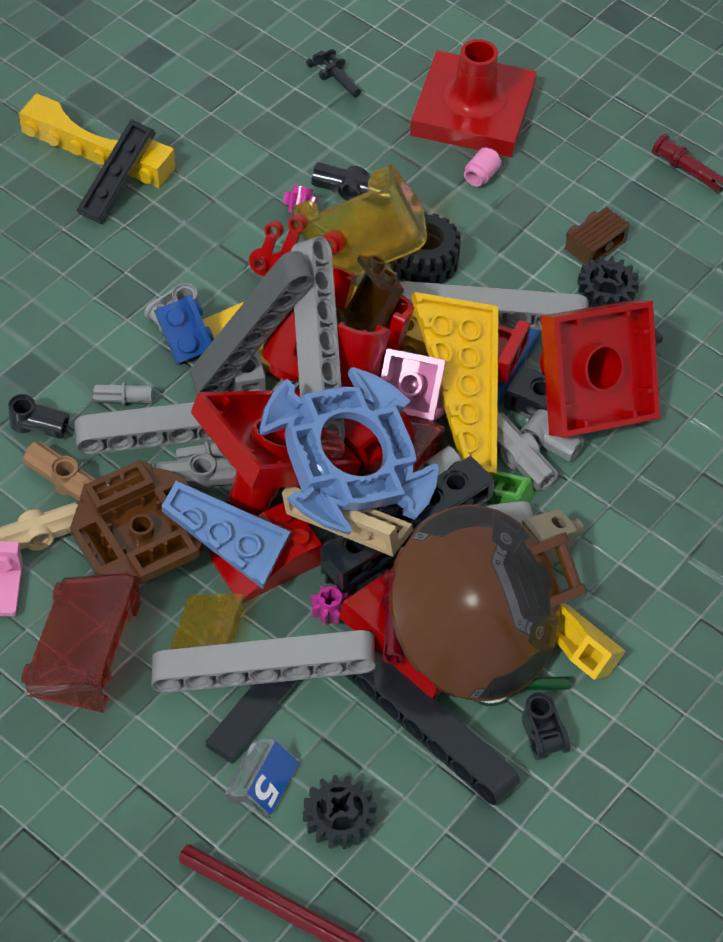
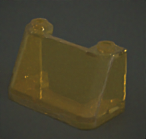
M393 164L373 172L368 180L369 192L322 212H320L319 206L310 200L292 207V216L301 214L307 220V227L301 232L304 240L317 236L323 237L331 230H339L345 235L347 240L346 247L338 254L332 255L333 265L345 268L356 276L365 272L357 261L359 254L367 257L376 255L388 263L419 250L427 240L423 204ZM295 220L296 226L300 228V223ZM329 241L330 245L334 248V244Z

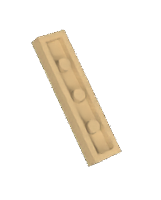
M286 487L282 492L286 514L390 556L395 555L413 531L411 523L375 509L359 511L341 510L352 528L350 534H344L326 528L306 517L287 500L295 491L302 492L300 488Z

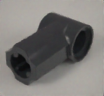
M18 394L9 400L10 427L18 433L35 431L58 439L64 437L70 420L68 413L35 404V400L27 394Z

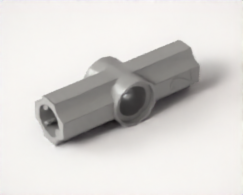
M497 411V447L500 449L503 462L510 469H518L524 477L531 478L532 485L536 490H546L557 479L558 472L542 456L534 437L527 432L522 434L504 413H498Z
M197 453L190 460L155 462V468L164 469L182 476L189 487L200 492H208L214 485L233 484L236 469L226 457L213 458L207 453Z

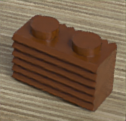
M608 207L603 208L598 213L593 211L588 215L585 222L579 226L575 224L568 230L565 249L588 266L590 259L598 262L599 256L606 257L615 248L617 249L618 246L625 243L630 225L624 219H621L620 216H617L616 213H613L612 210H609Z

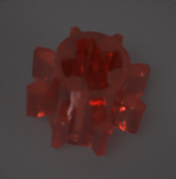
M322 428L321 445L326 457L334 465V460L342 458L345 444L343 439L337 436V430Z

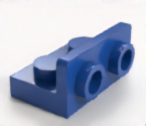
M192 295L154 310L176 364L203 354L214 340L212 331L208 326L205 327L201 318L203 316L202 307L198 300L193 299Z

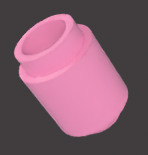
M481 148L465 167L464 177L466 181L475 187L486 184L501 167V159L498 153L493 149Z

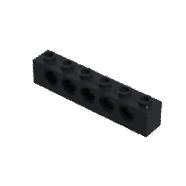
M470 455L462 461L454 462L448 470L438 475L436 488L429 504L415 520L404 516L403 508L398 504L382 507L377 511L400 520H410L406 522L411 523L414 530L422 521L441 510L460 505H482L493 498L494 479ZM411 533L408 536V538L405 540L401 547H404L406 545L407 541L413 533ZM339 536L338 538L328 540L320 548V563L324 571L344 592L396 559L400 548L394 556H390Z

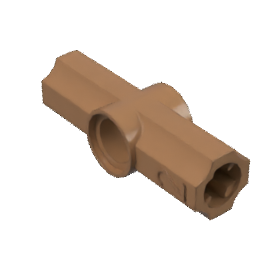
M33 442L27 448L22 458L23 464L51 482L57 493L70 495L77 501H80L83 485L96 480L80 469L73 457L61 456L42 442Z

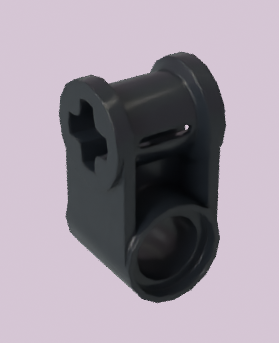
M543 692L531 694L525 703L522 723L529 738L533 756L536 760H541L547 754L562 751V753L569 752V736L561 722L552 697ZM531 710H541L545 715H535Z

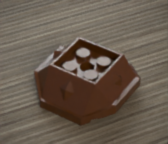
M138 460L83 485L80 501L70 530L71 535L99 581L143 584L199 557L204 544L162 512V505L175 481L188 486L182 476L164 469L152 467V464Z

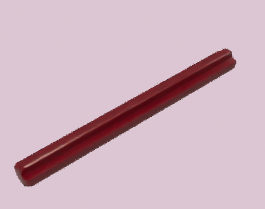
M187 844L179 855V861L183 865L324 942H365L363 938L191 844Z

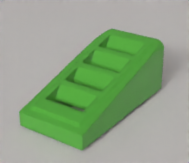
M497 471L492 477L494 484H497V486L493 489V498L488 500V502L493 504L518 501L530 503L534 495L531 478Z

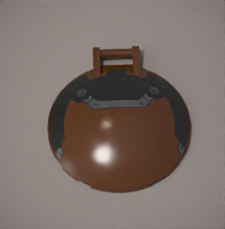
M481 505L454 506L431 515L412 531L413 534L406 545L400 548L392 570L395 576L393 592L389 593L390 612L400 646L418 673L422 672L434 683V687L450 696L476 702L492 701L511 696L530 684L547 664L559 633L561 604L588 592L585 583H581L566 543L569 541L567 533L563 532L538 542L527 528L508 514ZM554 547L569 588L563 591L560 589L547 550Z

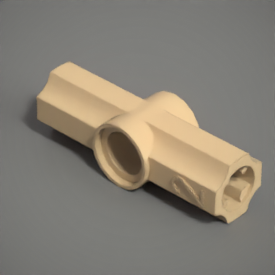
M74 502L44 513L39 509L26 511L20 515L17 522L0 527V542H19L20 550L25 548L32 551L45 549L52 544L54 538L71 533L70 526L78 504Z

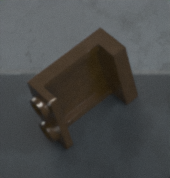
M359 254L357 261L364 269L365 274L348 307L336 305L337 325L343 322L345 326L355 330L375 332L377 325L386 326L404 292V288L397 281L398 277L386 267V262L376 255L367 257Z

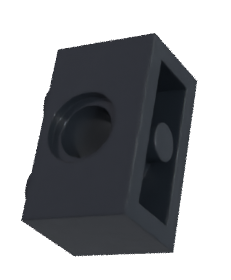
M521 365L506 389L504 408L529 419L539 409L547 411L545 375L537 370Z

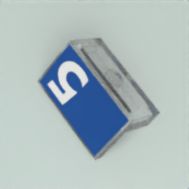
M275 738L254 740L224 796L232 803L250 802L266 818H271L300 761Z

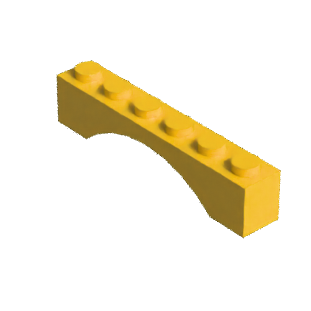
M37 93L19 112L22 133L47 142L52 146L67 150L74 155L89 159L99 165H104L118 140L104 138L82 129L70 120L59 102ZM152 140L131 177L145 184L160 188L176 168L174 148Z
M561 604L560 626L556 643L565 652L569 660L592 679L597 680L608 677L626 651L568 604Z

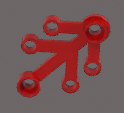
M296 214L288 220L289 232L281 251L274 253L273 249L277 238L283 235L284 227L279 221H272L265 226L264 233L266 238L262 248L255 249L249 256L250 267L256 274L266 276L282 255L291 252L292 247L297 244L301 232L307 227L306 218L301 214ZM295 220L300 223V228L295 225ZM271 227L276 229L277 234L273 233ZM331 230L323 236L328 242L331 241L334 244V248L331 246L332 255H336L345 249L347 240L341 231Z

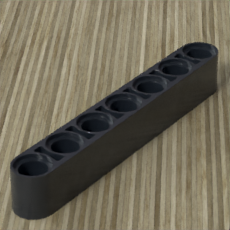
M376 650V666L373 671L363 674L344 675L489 804L497 805L520 783L518 773L510 764L440 703L429 697L394 665L385 663L382 660V655Z

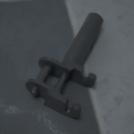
M334 49L314 54L313 61L310 58L307 59L306 65L310 68L318 64H325L327 66L325 73L323 71L319 73V78L322 80L333 76L353 97L356 98L361 94V89L340 70L344 67L346 61L343 58L338 59Z

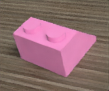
M387 348L381 379L395 386L410 400V403L402 411L411 416L434 420L446 360Z

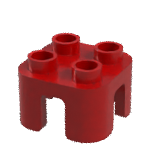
M333 265L335 303L338 306L347 308L356 284V275L345 268ZM403 295L400 297L386 326L377 325L375 332L355 330L345 326L343 322L337 325L341 387H354L348 376V371L353 367L375 374L381 378L386 349L402 351L414 311V306L408 298ZM294 307L263 343L261 350L263 358L270 364V372L280 379H288L289 381L299 380Z

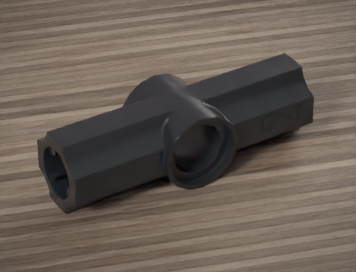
M317 162L311 177V185L337 191L341 198L349 202H356L363 198L390 205L396 189V183L369 176L368 172L359 166H350L346 170Z

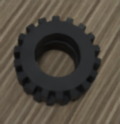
M421 212V215L414 213L410 214V218H402L400 224L396 223L391 233L389 259L392 271L397 272L396 276L399 279L405 278V282L445 283L446 278L451 279L454 272L458 269L461 246L460 232L457 231L454 223L449 224V219L446 217L440 218L439 214L435 213L433 215H427V212Z

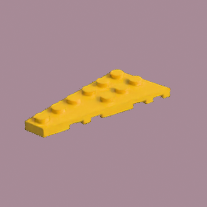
M414 292L411 299L429 357L446 360L440 395L458 455L461 460L471 455L493 477L497 473L498 306Z

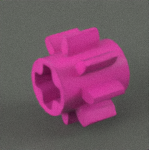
M293 185L292 192L285 191L283 204L289 206L288 213L301 214L308 217L309 210L316 211L318 198L312 196L313 189Z
M337 585L333 587L320 586L319 594L311 595L312 617L318 616L323 625L327 623L340 624L339 615L343 601L348 598V593H341L337 589Z

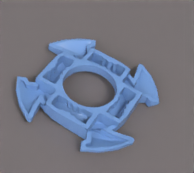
M353 367L348 371V376L354 387H340L307 393L299 398L295 394V386L286 379L272 393L263 410L259 429L260 434L266 435L285 429L287 451L302 491H295L287 500L303 515L326 528L350 534L352 528L341 510L359 511L398 504L403 508L404 516L415 520L429 504L436 488L439 467L434 463L413 473V464L416 462L415 450L400 416V412L410 403V400L395 386L375 374ZM347 418L358 421L368 427L375 434L382 447L383 461L380 470L368 476H354L335 467L326 457L321 445L320 437L323 425L334 419Z

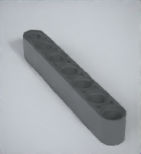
M288 252L278 259L191 367L190 374L197 394L198 392H223L312 286L313 277L302 252Z

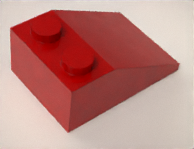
M284 502L264 511L258 516L265 521L290 531V538L263 589L215 552L209 555V559L239 604L245 603L321 565L320 548H322V543L307 522L286 514Z

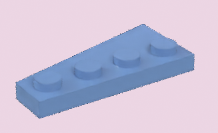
M175 481L162 505V512L262 589L290 538V531L178 481Z

